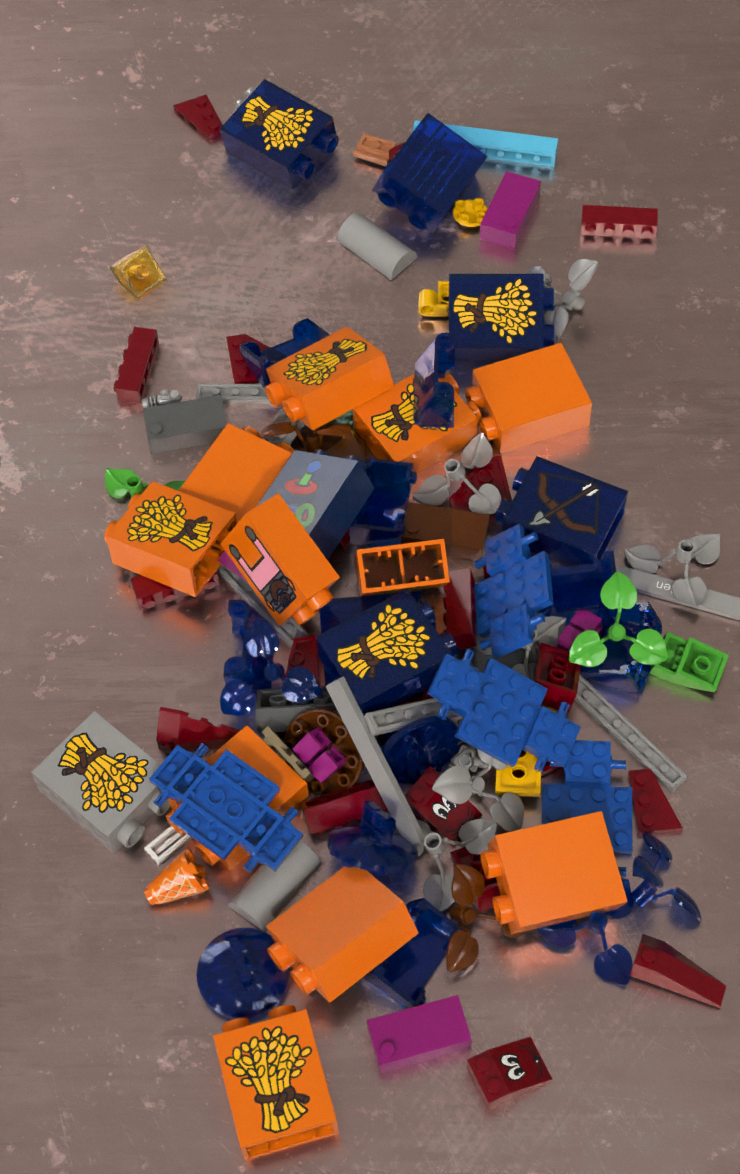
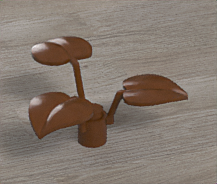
M291 422L271 423L264 427L260 433V438L262 439L267 436L289 434L296 431L302 442V447H306L307 452L313 453L315 450L323 451V435L352 438L351 427L347 423H334L326 425L325 428L313 430L314 434L308 435L306 440H304L298 427L292 425Z
M462 864L453 865L454 875L451 890L452 897L457 904L450 908L449 916L463 930L455 931L449 940L446 955V967L449 972L468 968L477 959L479 952L478 942L475 938L470 937L471 931L465 925L474 922L476 917L497 921L496 916L475 913L474 909L470 907V905L475 904V898L483 895L485 881L478 870ZM508 923L502 924V932L508 937H520L527 932L511 935Z

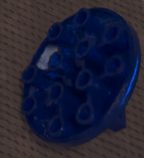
M429 716L413 721L400 730L383 734L387 742L381 751L398 783L411 782V784H415L422 776L419 771L430 766L437 772H441L442 766L460 748V739L454 737L458 727L453 720L446 717V720H443L437 716Z
M365 801L360 825L338 827L332 830L328 836L327 847L330 850L329 853L341 860L343 866L372 871L377 876H385L386 873L405 874L406 870L416 864L418 858L417 848L404 837L394 832L396 820L388 813H385L373 801Z
M236 928L220 934L204 949L197 966V983L204 1001L215 1012L231 1019H253L266 1014L282 1000L289 985L290 968L282 972L269 956L267 949L275 943L270 934L254 928Z

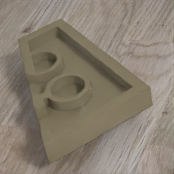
M267 726L262 731L265 736L263 741L271 749L275 747L280 752L279 756L287 764L290 763L295 769L294 771L303 780L310 782L314 778L311 771L279 736Z

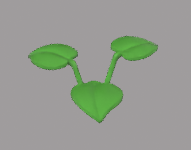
M106 468V489L114 498H123L128 492L132 498L137 493L142 494L148 487V484H143L141 478L132 470ZM171 481L164 486L178 491L185 481Z
M615 572L603 585L600 593L601 601L607 608H618L615 624L608 628L607 636L602 639L594 630H587L579 634L570 648L569 662L586 667L600 665L607 656V648L602 643L609 639L613 642H618L622 639L634 642L630 647L629 653L638 663L653 665L667 660L666 644L659 632L653 629H644L637 634L635 639L627 636L625 628L619 624L622 608L631 609L634 607L637 600V591L632 581L621 572Z

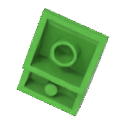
M667 632L663 639L666 644L668 659L661 663L653 664L649 674L681 686L715 692L729 655L691 637L685 640Z

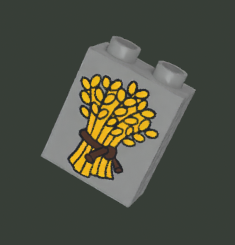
M95 711L31 772L38 790L113 854L123 845L127 848L135 845L145 831L143 824L154 813L161 816L170 809L168 799L161 808L153 803L161 791L149 781V778L158 769L160 764Z

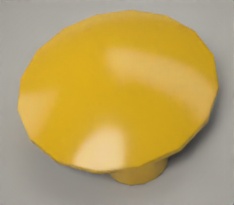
M481 198L464 201L457 200L453 208V217L461 225L477 227L480 226L488 208L484 205V200Z

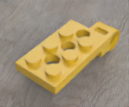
M438 281V294L431 289L419 292L418 312L423 316L457 317V314L453 313L452 301L459 292L472 296H479L482 292L487 295H494L495 288L499 285L503 287L502 292H504L505 282ZM450 297L452 300L444 301L443 298Z
M524 751L525 755L518 758L514 767L507 766L503 770L496 769L495 795L513 793L517 796L540 797L541 772L534 770L538 758ZM520 769L525 773V775L521 778H517L512 774V772L514 770Z

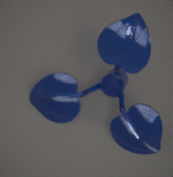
M256 618L245 632L243 645L246 652L251 656L259 657L263 655V658L268 662V665L264 668V677L246 686L242 679H234L228 682L220 696L221 711L226 715L242 716L250 713L256 704L255 694L250 689L267 680L275 681L281 679L284 682L281 689L282 695L288 701L294 703L310 701L322 693V689L312 672L302 666L291 668L285 678L283 665L274 663L267 656V654H274L278 651V635L268 622L261 618Z
M645 831L643 839L648 847L658 854V860L652 866L641 856H637L634 859L633 876L645 880L630 893L631 899L635 904L643 908L651 899L656 902L659 898L671 894L700 923L701 914L696 902L681 888L676 887L656 895L657 887L662 888L664 883L655 871L663 859H666L668 862L672 860V853L661 840Z
M621 879L628 902L617 910L609 912L594 911L590 914L588 921H584L583 924L575 927L577 923L575 919L537 928L540 935L550 944L557 947H568L576 942L575 931L588 927L589 931L593 934L601 935L604 949L603 952L596 955L594 960V969L597 975L607 982L619 985H627L630 981L631 976L629 975L633 966L630 953L620 944H615L608 949L605 937V929L608 923L607 915L609 914L614 919H622L627 917L633 909V896L628 879Z

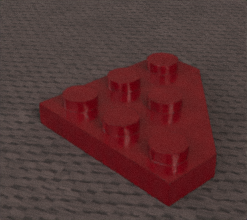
M247 334L226 337L234 384L270 382L266 368L287 358V356Z
M502 456L492 457L486 466L476 467L472 473L468 474L467 480L478 491L484 484L494 485L499 490L502 503L499 510L495 513L513 510V501ZM464 481L456 493H453L449 498L450 508L472 512L469 509V499L475 493Z

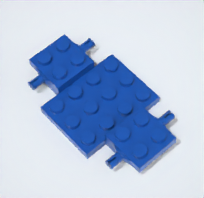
M520 524L485 540V556L474 561L477 569L486 565L487 573L491 576L474 585L477 634L481 638L490 634L488 639L479 642V647L481 650L491 647L492 655L496 659L532 643L533 631L537 629L536 625L546 621L543 613L538 615L535 613L554 604L549 555L543 551L531 557L528 544L538 540V535L536 532L525 536L524 527Z
M469 649L466 650L462 660L449 654L444 655L427 694L442 704L437 714L438 718L446 720L449 710L462 716L454 737L510 767L516 765L522 749L538 758L534 770L538 772H543L546 761L553 762L560 767L565 766L581 728L565 717L570 707L569 704L561 702L558 712H553L544 706L540 707L547 688L493 658L487 660L483 671L480 672L470 665L475 653Z
M575 740L567 762L563 766L565 784L542 785V824L602 811L613 852L615 854H632V787L610 786L612 769L626 770V760H613L611 741ZM550 762V767H551V766L560 767V766H558L557 764H555V763H553V762ZM618 867L620 876L626 877V867Z
M203 743L194 753L186 751L177 745L149 778V781L161 791L153 803L161 808L168 798L179 802L181 805L169 818L170 822L221 859L225 860L239 843V846L251 856L243 866L246 871L248 870L251 873L259 862L276 872L303 838V833L294 828L291 823L292 819L298 814L294 807L291 806L286 814L282 816L268 806L280 792V787L228 750H225L215 764L211 766L201 759L209 750Z

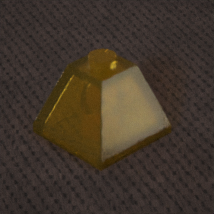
M146 245L124 256L109 267L118 282L135 298H138L166 278Z

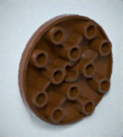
M315 708L298 715L290 723L284 736V743L291 750L309 732L319 727L331 743L317 758L326 750L329 751L335 746L347 759V762L324 782L320 783L315 777L310 782H307L312 787L308 786V790L319 795H325L353 786L359 780L365 764L340 714L327 708Z

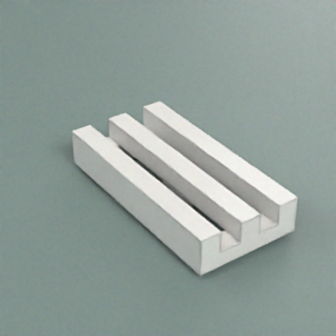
M170 826L145 846L144 850L160 866L193 838L187 833L183 837L176 833L156 851H153L155 847L176 831Z

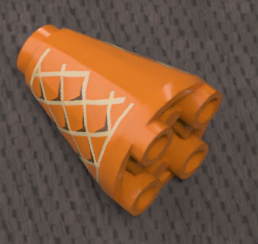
M191 849L179 854L148 884V888L144 889V894L152 906L156 903L160 905L197 895L210 889V885L205 878L207 873L201 864L197 866L195 855Z

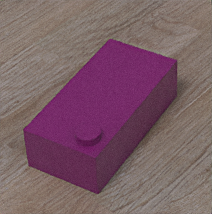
M506 171L480 224V239L515 249L540 197L541 181Z
M458 995L366 1020L380 1074L467 1050L472 1045L471 1035Z

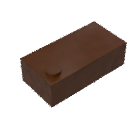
M409 502L401 533V544L444 539L446 557L477 561L484 556L490 515Z

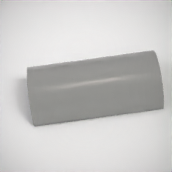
M360 212L350 215L339 229L337 241L390 280L394 279L417 259L416 252Z
M300 840L276 872L262 864L229 902V907L262 932H265L267 930L266 925L278 917L321 865L320 859Z

